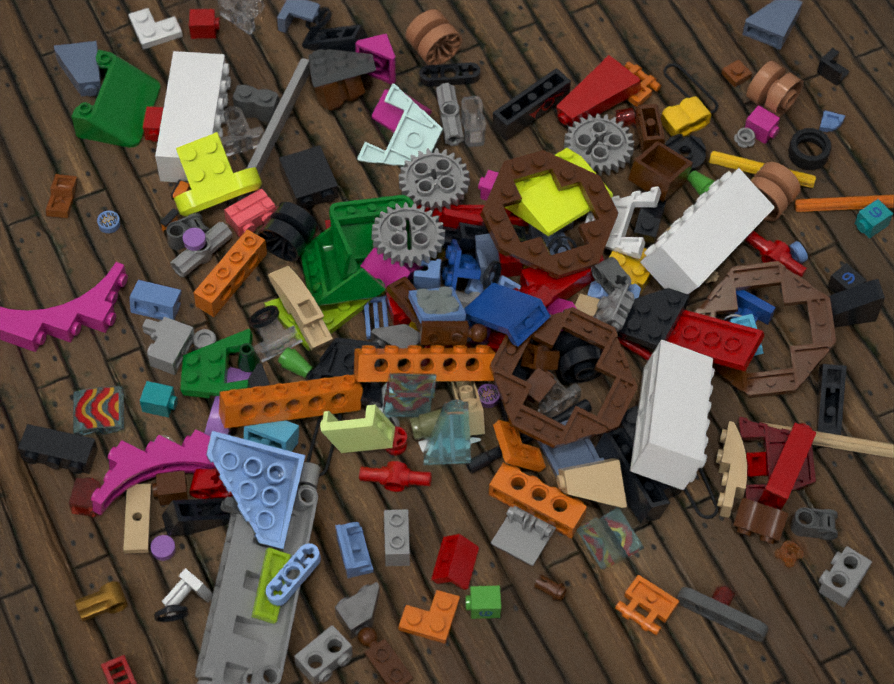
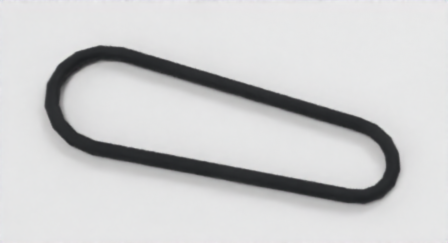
M699 468L700 474L715 505V512L711 515L702 514L699 511L697 505L695 504L686 487L684 489V492L690 500L697 514L702 518L710 519L717 515L719 507L717 506V501L710 488V485L703 472V469Z

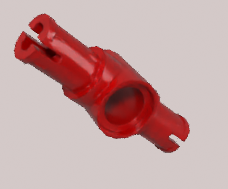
M754 230L746 237L745 242L760 251L763 263L779 261L793 274H797L800 277L805 274L807 267L791 258L790 248L780 240H775L774 242L771 240L767 241Z
M391 461L387 463V466H382L381 468L361 466L359 479L360 481L380 482L381 485H384L385 489L400 492L410 485L431 487L432 472L411 471V468H408L405 463Z

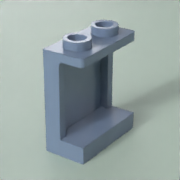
M568 420L561 422V424L566 426ZM590 438L555 449L538 441L555 477L559 475L558 469L604 460V458H599Z

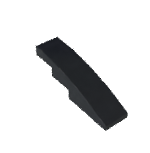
M482 221L480 226L459 222L457 228L443 226L445 240L442 248H446L447 245L451 244V239H455L461 250H475V235L489 234L484 221ZM512 225L520 242L527 241L524 226Z

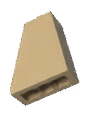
M611 458L558 469L559 475L556 476L558 488L562 489V493L621 508L627 507L618 459Z

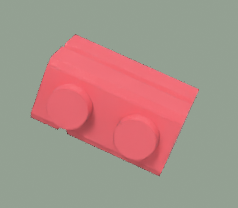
M261 188L224 209L225 220L233 228L237 236L241 237L247 229L254 232L257 227L271 219L276 206Z

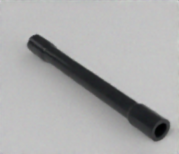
M583 399L551 419L561 423L569 420L575 406L587 412H591L592 407L587 399ZM519 434L523 444L535 440L526 434ZM500 445L465 461L469 472L473 474L490 465L491 462L503 457Z

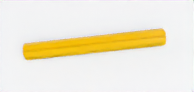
M712 151L709 162L712 164L736 170L739 168L741 171L756 174L765 164L717 151ZM790 170L796 176L801 186L814 187L815 175Z

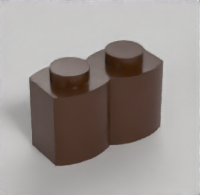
M742 498L733 526L738 528L736 532L750 537L751 533L761 536L759 540L774 544V541L780 542L789 513Z

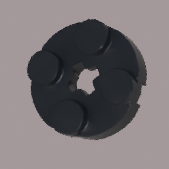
M677 134L670 137L666 141L665 146L680 155L681 151L689 153L685 158L693 162L690 173L701 169L706 159L704 143L693 135L682 137L683 134Z

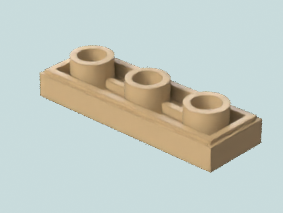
M136 484L127 489L124 553H149L151 484Z

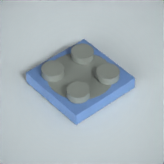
M444 286L409 291L408 298L420 323L421 321H463L466 319V312L453 287Z

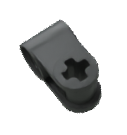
M192 213L185 218L168 224L166 229L168 246L174 250L185 248L183 234L190 228H199L204 233L209 231V227L205 226L202 221V215L200 213Z
M609 257L591 268L594 279L603 287L608 295L616 288L620 289L626 284L629 285V288L631 285L630 276L614 257Z
M802 507L796 511L791 521V531L800 537L833 540L838 537V531L835 529V520L838 518V513L831 509ZM799 520H804L807 524H802Z

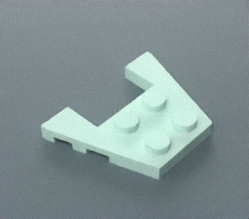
M392 84L384 101L403 110L404 113L387 149L382 150L365 142L357 158L360 162L405 167V160L411 161V155L418 157V151L426 154V150L429 148L432 153L443 131V128L416 105L410 97L402 92L396 84Z

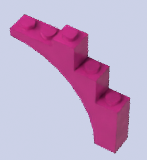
M116 262L109 273L94 288L65 304L29 311L0 307V340L36 352L39 346L44 344L47 335L71 343L74 336L79 334L82 325L106 333L109 326H112L116 320L113 305L117 301L118 292L127 283L128 275L126 274L124 264Z
M195 429L191 436L188 435L184 439L182 446L158 435L154 442H149L145 452L121 440L117 447L114 446L108 454L109 470L104 477V484L101 488H96L91 497L93 511L102 515L112 501L123 492L144 480L156 477V474L176 471L194 473L196 469H217L214 463H210L206 456L210 436Z

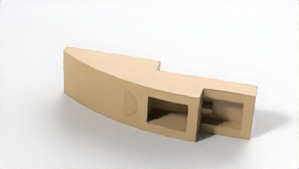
M289 266L268 274L287 313L292 314L311 351L332 342L333 338L323 321L324 315L298 275Z
M731 421L728 423L727 430L722 429L720 443H724L723 450L718 449L716 463L720 464L718 472L723 473L721 485L725 486L724 493L720 492L717 506L721 507L720 516L727 518L730 517L734 497L743 498L747 482V460L744 444L735 423Z

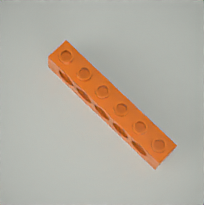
M364 345L362 348L355 349L353 376L357 382H389V378L398 380L396 375L427 376L425 379L433 378L432 381H494L490 364L496 353L488 345H476V348H467L465 345H454L453 348H444L442 345H431L430 348H422L419 345H409L408 348H399L395 345L376 348L372 345ZM406 358L407 363L402 367H398V362ZM429 358V364L421 367L422 360ZM453 358L449 366H443L446 359ZM470 358H475L473 365L466 366V362ZM378 359H384L382 366H374Z
M344 375L221 391L219 396V416L225 429L322 416L324 411H330L332 414L359 411L361 409L360 400L363 388L353 375Z

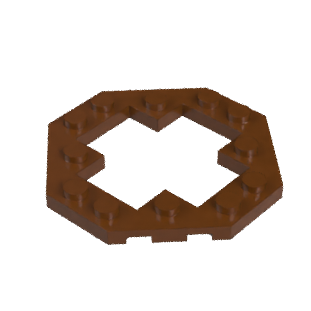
M541 150L503 162L480 215L498 253L515 257L520 260V263L535 270L539 268L548 272L549 276L559 279L591 269L592 266L599 263L619 213L599 175ZM548 173L551 174L559 191L579 186L595 218L594 221L581 224L578 227V231L585 243L584 246L551 256L541 237L520 242L504 207L518 204L522 200L515 183Z
M779 261L732 267L722 282L708 295L707 300L702 306L698 307L694 312L716 318L718 314L738 312L736 291L781 285L784 306L807 304L813 344L790 346L792 368L746 374V371L712 363V368L715 369L714 372L749 398L796 393L836 344L830 297L823 292L817 291L810 283L799 275L793 274Z
M574 307L564 309L563 312L553 315L550 314L551 317L519 346L513 345L506 334L490 364V370L511 428L554 449L617 430L638 388L635 378H633L629 369L630 365L625 352L619 343L615 327ZM561 330L603 349L594 370L615 379L597 416L575 406L566 426L523 405L533 385L512 375L531 339L552 349Z

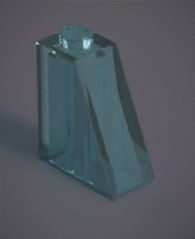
M452 400L444 403L424 449V465L471 463L468 401Z

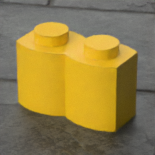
M697 96L685 98L681 101L680 105L665 108L661 115L662 126L671 136L683 134L682 137L704 128L710 123L711 119L710 111Z

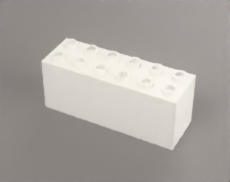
M173 51L155 155L160 181L178 182L180 179L181 181L188 182L176 150L177 147L218 132L222 141L223 128H221V123L225 124L226 111L223 110L224 106H228V94L226 91L231 87L229 63L225 61V54Z
M739 168L733 173L730 171L726 172L720 179L712 183L708 187L709 190L696 199V203L683 212L684 215L671 224V228L665 231L657 239L658 241L644 252L646 256L640 263L664 289L671 288L689 294L698 288L775 208Z
M661 339L643 368L631 472L682 490L685 489L689 482L692 483L694 481L697 470L703 468L707 455L704 454V449L708 443L706 431L710 424L707 416L711 409L709 397L712 393L713 385L710 384L715 371L712 368L713 358Z

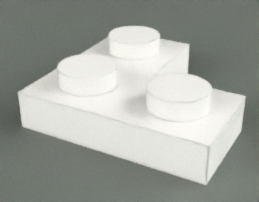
M148 8L128 14L143 50L183 37L175 16L155 23Z

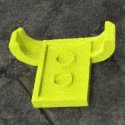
M218 132L176 148L192 189L174 198L179 214L187 217L192 213H197L240 195L257 191L262 185L256 167L233 173Z

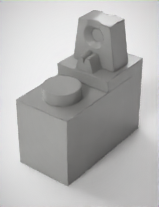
M164 317L159 322L146 319L142 325L143 332L150 335L151 339L155 341L154 344H150L147 351L150 366L176 375L182 364L183 355L188 353L193 344V327Z

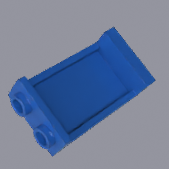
M496 283L488 286L464 308L466 321H468L470 327L475 324H482L505 333L515 346L523 343L551 317L541 299Z

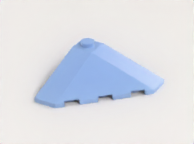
M212 431L206 456L210 463H214L228 492L231 491L237 501V508L246 522L249 521L256 533L254 536L259 544L283 549L305 455Z

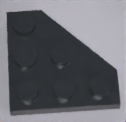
M667 288L635 298L623 328L617 332L618 337L656 349L661 339L667 341L690 301V295Z

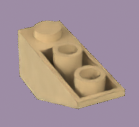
M450 381L462 437L485 434L484 411L475 381Z

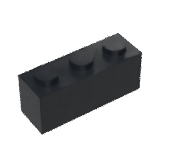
M27 424L18 450L21 458L27 463L36 464L37 462L46 464L53 469H68L75 474H90L98 447L94 438Z

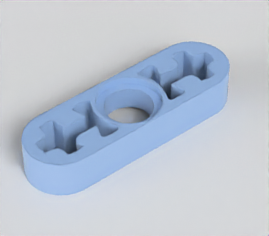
M314 544L302 545L267 585L266 595L271 604L278 606L286 603L319 565L321 555L317 546ZM312 552H313V556H314L313 559H311V558H309V557H308L307 559H305V556H304V555H305L306 553H307L308 555H310V554H312ZM297 569L300 571L298 578L293 580L287 578V573L290 570ZM281 590L283 594L281 596L278 594L274 596L273 591Z

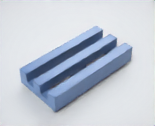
M386 296L374 297L370 300V303H373L375 328H379L377 302H382L384 327H388ZM366 303L364 306L366 337L371 339L369 304Z

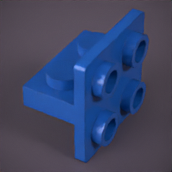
M451 239V244L446 247L445 258L448 259L447 267L443 268L442 280H445L446 287H453L456 291L458 277L480 280L481 269L472 256L461 254L462 251L457 241Z

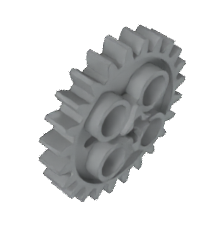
M597 113L596 118L588 114V120L581 117L580 123L574 121L573 127H568V133L565 134L564 148H569L583 157L589 166L598 172L599 176L602 175V171L610 175L611 169L617 173L619 166L625 168L626 162H630L634 150L633 134L629 133V127L623 128V121L616 123V117L608 120V114L604 118H600L599 113Z
M427 148L426 154L418 151V157L411 155V161L405 160V167L400 168L399 189L402 190V195L411 198L416 203V206H425V209L430 207L432 211H434V208H438L439 212H442L443 206L447 209H451V203L457 206L458 199L464 200V193H468L470 178L467 165L462 164L461 157L455 159L454 152L448 156L446 149L442 153H439L438 148L435 149L434 153H431L429 148Z
M404 203V208L395 204V210L387 207V213L381 211L380 218L376 217L375 224L372 225L371 235L373 247L377 248V254L384 253V260L392 258V265L399 261L400 267H403L404 263H408L410 268H412L414 262L420 267L422 260L430 263V257L436 259L437 252L441 253L442 246L444 245L445 230H443V222H439V216L432 217V210L424 212L425 206L416 209V203L413 204L412 208L408 207L407 203ZM406 220L409 221V238L411 239V250H408L407 248Z

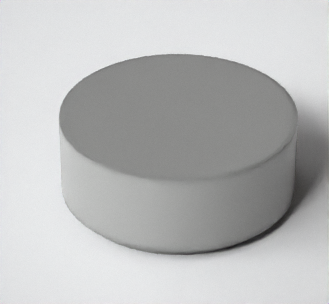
M208 329L197 331L193 337L196 350L216 342L215 334Z

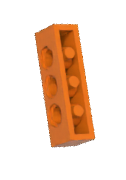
M247 229L193 292L196 307L215 317L267 255L265 239Z
M503 462L489 484L488 495L511 507L517 506L556 527V531L571 539L586 516L587 506L581 500L563 494L560 489L542 483L539 478L523 473L514 465H508ZM518 485L521 486L523 489L516 490L513 488V486ZM539 496L542 497L544 500L537 501L534 499V497ZM560 507L563 508L565 511L558 512L555 510V508Z

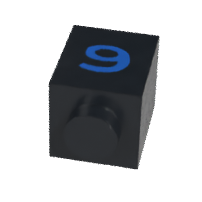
M846 263L831 275L828 288L836 294L866 283V279Z

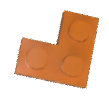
M498 420L493 425L505 463L541 472L546 467L540 448L523 444L519 432L511 428L509 422Z
M436 590L430 611L406 605L399 624V631L446 644L460 596Z

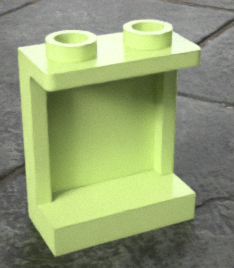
M367 405L365 418L338 421L330 411H324L323 420L320 423L321 432L341 453L393 447L395 426L376 405Z

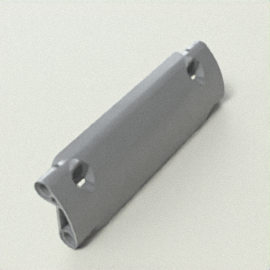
M309 462L303 463L283 549L259 544L254 536L256 533L249 521L246 522L240 514L231 513L195 672V677L199 680L197 684L280 683L300 587L286 603L280 605L278 619L275 624L251 616L266 549L270 547L291 554L292 557L302 545L309 544L318 501L316 489L321 470L318 465ZM297 569L290 570L287 573V578L291 580L298 578L300 571ZM263 674L268 676L270 683L264 680ZM252 675L251 683H248L247 677Z

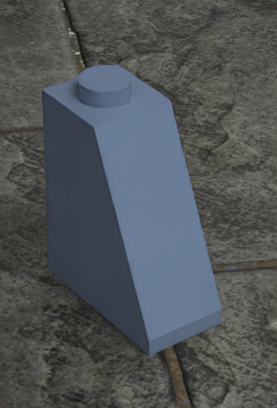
M774 0L746 19L742 35L781 50L800 15L803 2L799 0Z
M91 41L54 46L58 64L81 96L98 95L102 81L101 70L95 59L98 52L97 42Z

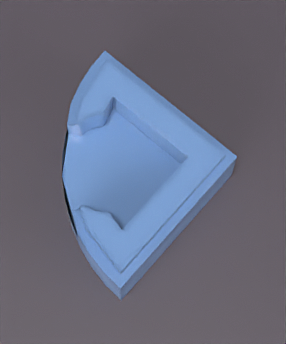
M824 110L819 130L830 132L838 129L842 125L845 115Z

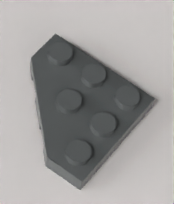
M320 49L309 55L314 88L376 70L372 54Z

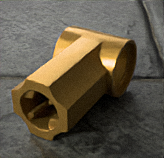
M118 581L106 583L100 587L98 592L75 600L82 622L106 612L108 614L121 612L128 606Z

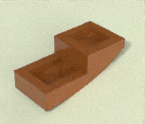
M55 175L50 188L51 196L46 207V216L69 217L77 186V176Z

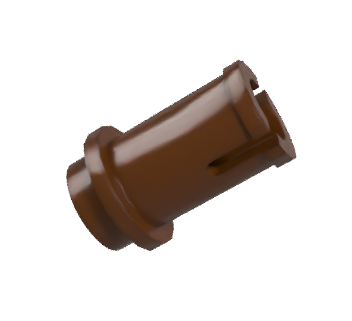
M543 574L539 576L534 586L535 589L550 595L554 601H562L567 593V588L564 587L563 583L558 584Z

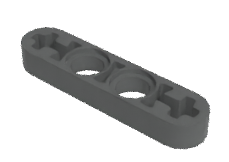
M682 587L676 597L679 600V605L752 640L763 641L769 630L765 623L691 588Z

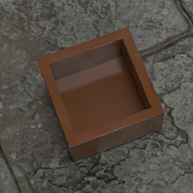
M656 141L634 160L628 180L647 192L651 191L652 187H659L661 191L659 199L664 202L686 183L693 162L661 142Z

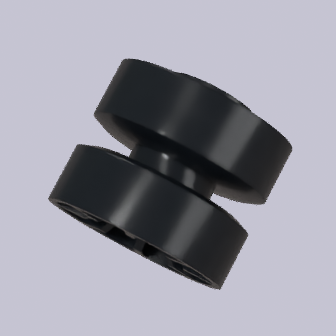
M281 202L272 213L271 219L267 220L258 236L265 239L266 249L270 253L285 261L293 262L299 258L306 248V244L314 237L318 231V225L315 219L300 206L290 202Z
M564 330L561 331L552 350L560 352L558 368L563 381L569 384H579L601 376L602 373L594 369L603 349Z

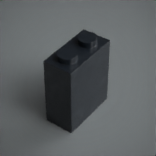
M320 145L279 158L280 171L294 204L303 209H309L314 205L331 202L338 198L337 182Z

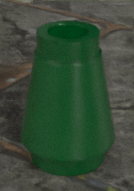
M249 343L242 344L239 349L237 364L239 369L244 372H253L256 365L260 364L259 356Z

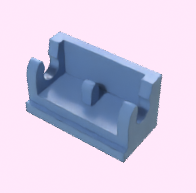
M441 259L436 261L430 260V263L422 260L421 266L428 267V270L414 271V287L417 290L440 288Z
M138 280L130 295L131 313L163 320L164 317L175 320L181 305L178 302L181 290Z
M359 522L335 525L336 537L347 578L372 573L373 566Z

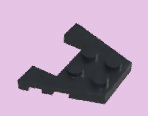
M335 338L320 357V363L317 367L306 376L307 380L354 375L355 349L362 348L364 345L380 348L378 342ZM381 359L375 362V367L381 366ZM360 382V384H365L360 400L362 405H376L382 408V382Z

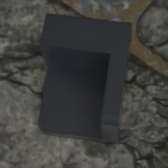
M832 48L820 59L817 73L838 86L848 76L849 70L837 63L839 51Z

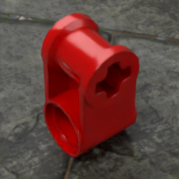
M196 469L194 471L189 494L192 497L209 499L233 496L231 491H227L219 478L220 473L217 469Z

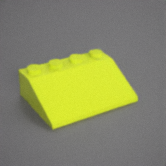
M565 148L555 154V156L595 173L583 157L569 148ZM550 173L515 183L522 200L518 204L505 207L548 237L591 211L579 186L559 191ZM605 185V187H606V189H607V191H608L610 197L612 198V197H613V193H612V192L610 191V189Z

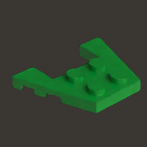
M246 329L183 355L180 387L183 396L210 398L211 395L220 396L221 391L250 388L248 379L227 383L229 353L239 352L240 346L244 343L252 345L253 334L251 329Z

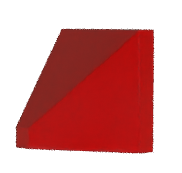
M766 452L746 453L747 477L767 476Z

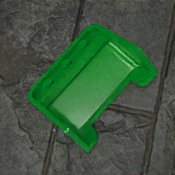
M98 50L95 58L96 63L100 67L101 73L106 76L95 104L90 105L84 102L74 109L72 121L76 137L128 148L136 147L141 143L144 135L143 124L146 107L155 106L161 90L160 83L157 79L115 54Z
M405 195L337 202L330 206L329 217L337 267L341 278L350 277L357 271L356 262L364 261L373 250V240H371L372 225L375 224L376 217L380 218V212L387 213V207L395 210V204L404 208V203H407L408 207L412 208L414 202L411 198ZM406 220L407 248L408 250H411V239L409 238V221Z
M331 227L306 244V248L301 253L306 286L318 306L374 298L386 290L385 283L381 279L373 277L364 268H360L363 261L356 262L357 271L350 277L341 278L337 267Z

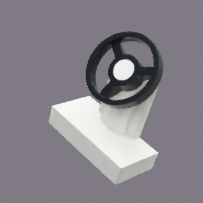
M185 568L179 575L181 578L179 583L162 601L165 607L154 613V619L157 622H172L183 619L189 615L188 607L178 605L191 590L196 592L207 603L212 599L213 593Z

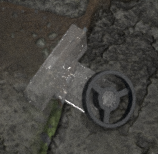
M274 305L259 309L249 318L251 327L257 328L264 340L253 346L262 363L284 352L287 347L292 348L303 342L294 325L286 330L283 329L278 319L280 312Z

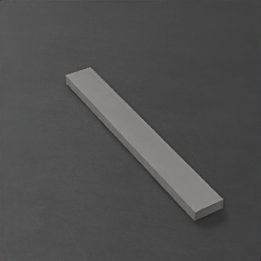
M304 58L300 60L246 169L256 167L260 175L310 74L309 60ZM251 192L238 196V201L249 196Z

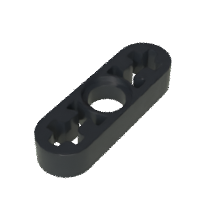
M473 62L427 65L422 67L419 72L420 83L426 87L440 86L444 83H449L450 85L474 84L480 79V67ZM446 72H453L456 75L448 78L444 74Z

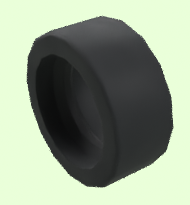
M804 128L798 130L793 135L789 145V158L799 168L805 170L819 169L827 163L831 152V141L825 133L818 129ZM803 142H811L821 148L822 154L808 156L799 151L797 146Z

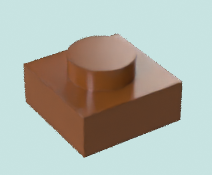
M739 59L722 69V75L734 87L749 80L752 76V72Z

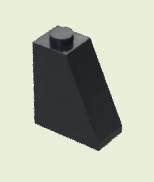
M874 279L828 296L831 301L834 328L875 322L885 299L879 279Z

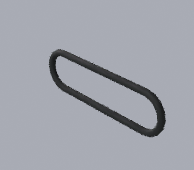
M670 63L664 67L663 73L665 77L686 98L691 97L666 73L667 68L671 66L679 68L714 102L715 109L710 111V113L713 114L718 110V102L683 67L675 63Z
M338 413V421H341L342 413ZM318 416L306 461L309 463L322 416ZM332 443L325 469L319 474V477L327 473L334 449Z

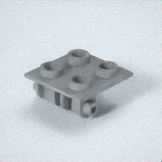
M628 284L620 289L616 288L607 297L603 296L597 304V313L593 316L615 327L617 332L623 328L635 300L634 294L627 291Z
M510 506L506 514L508 516L491 541V544L533 566L556 527L517 506Z

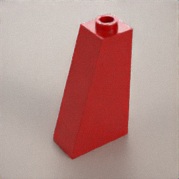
M608 55L556 106L557 118L562 124H568L573 127V122L580 123L581 117L585 120H588V114L595 117L597 113L601 114L641 90L640 78Z
M531 267L521 270L520 285L522 288L531 284L535 286L537 284H545L553 299L546 308L558 298L567 300L595 280L591 269L559 279L549 276V273L539 268L535 270Z
M794 423L758 503L782 510L817 432L813 431L810 426L803 423Z

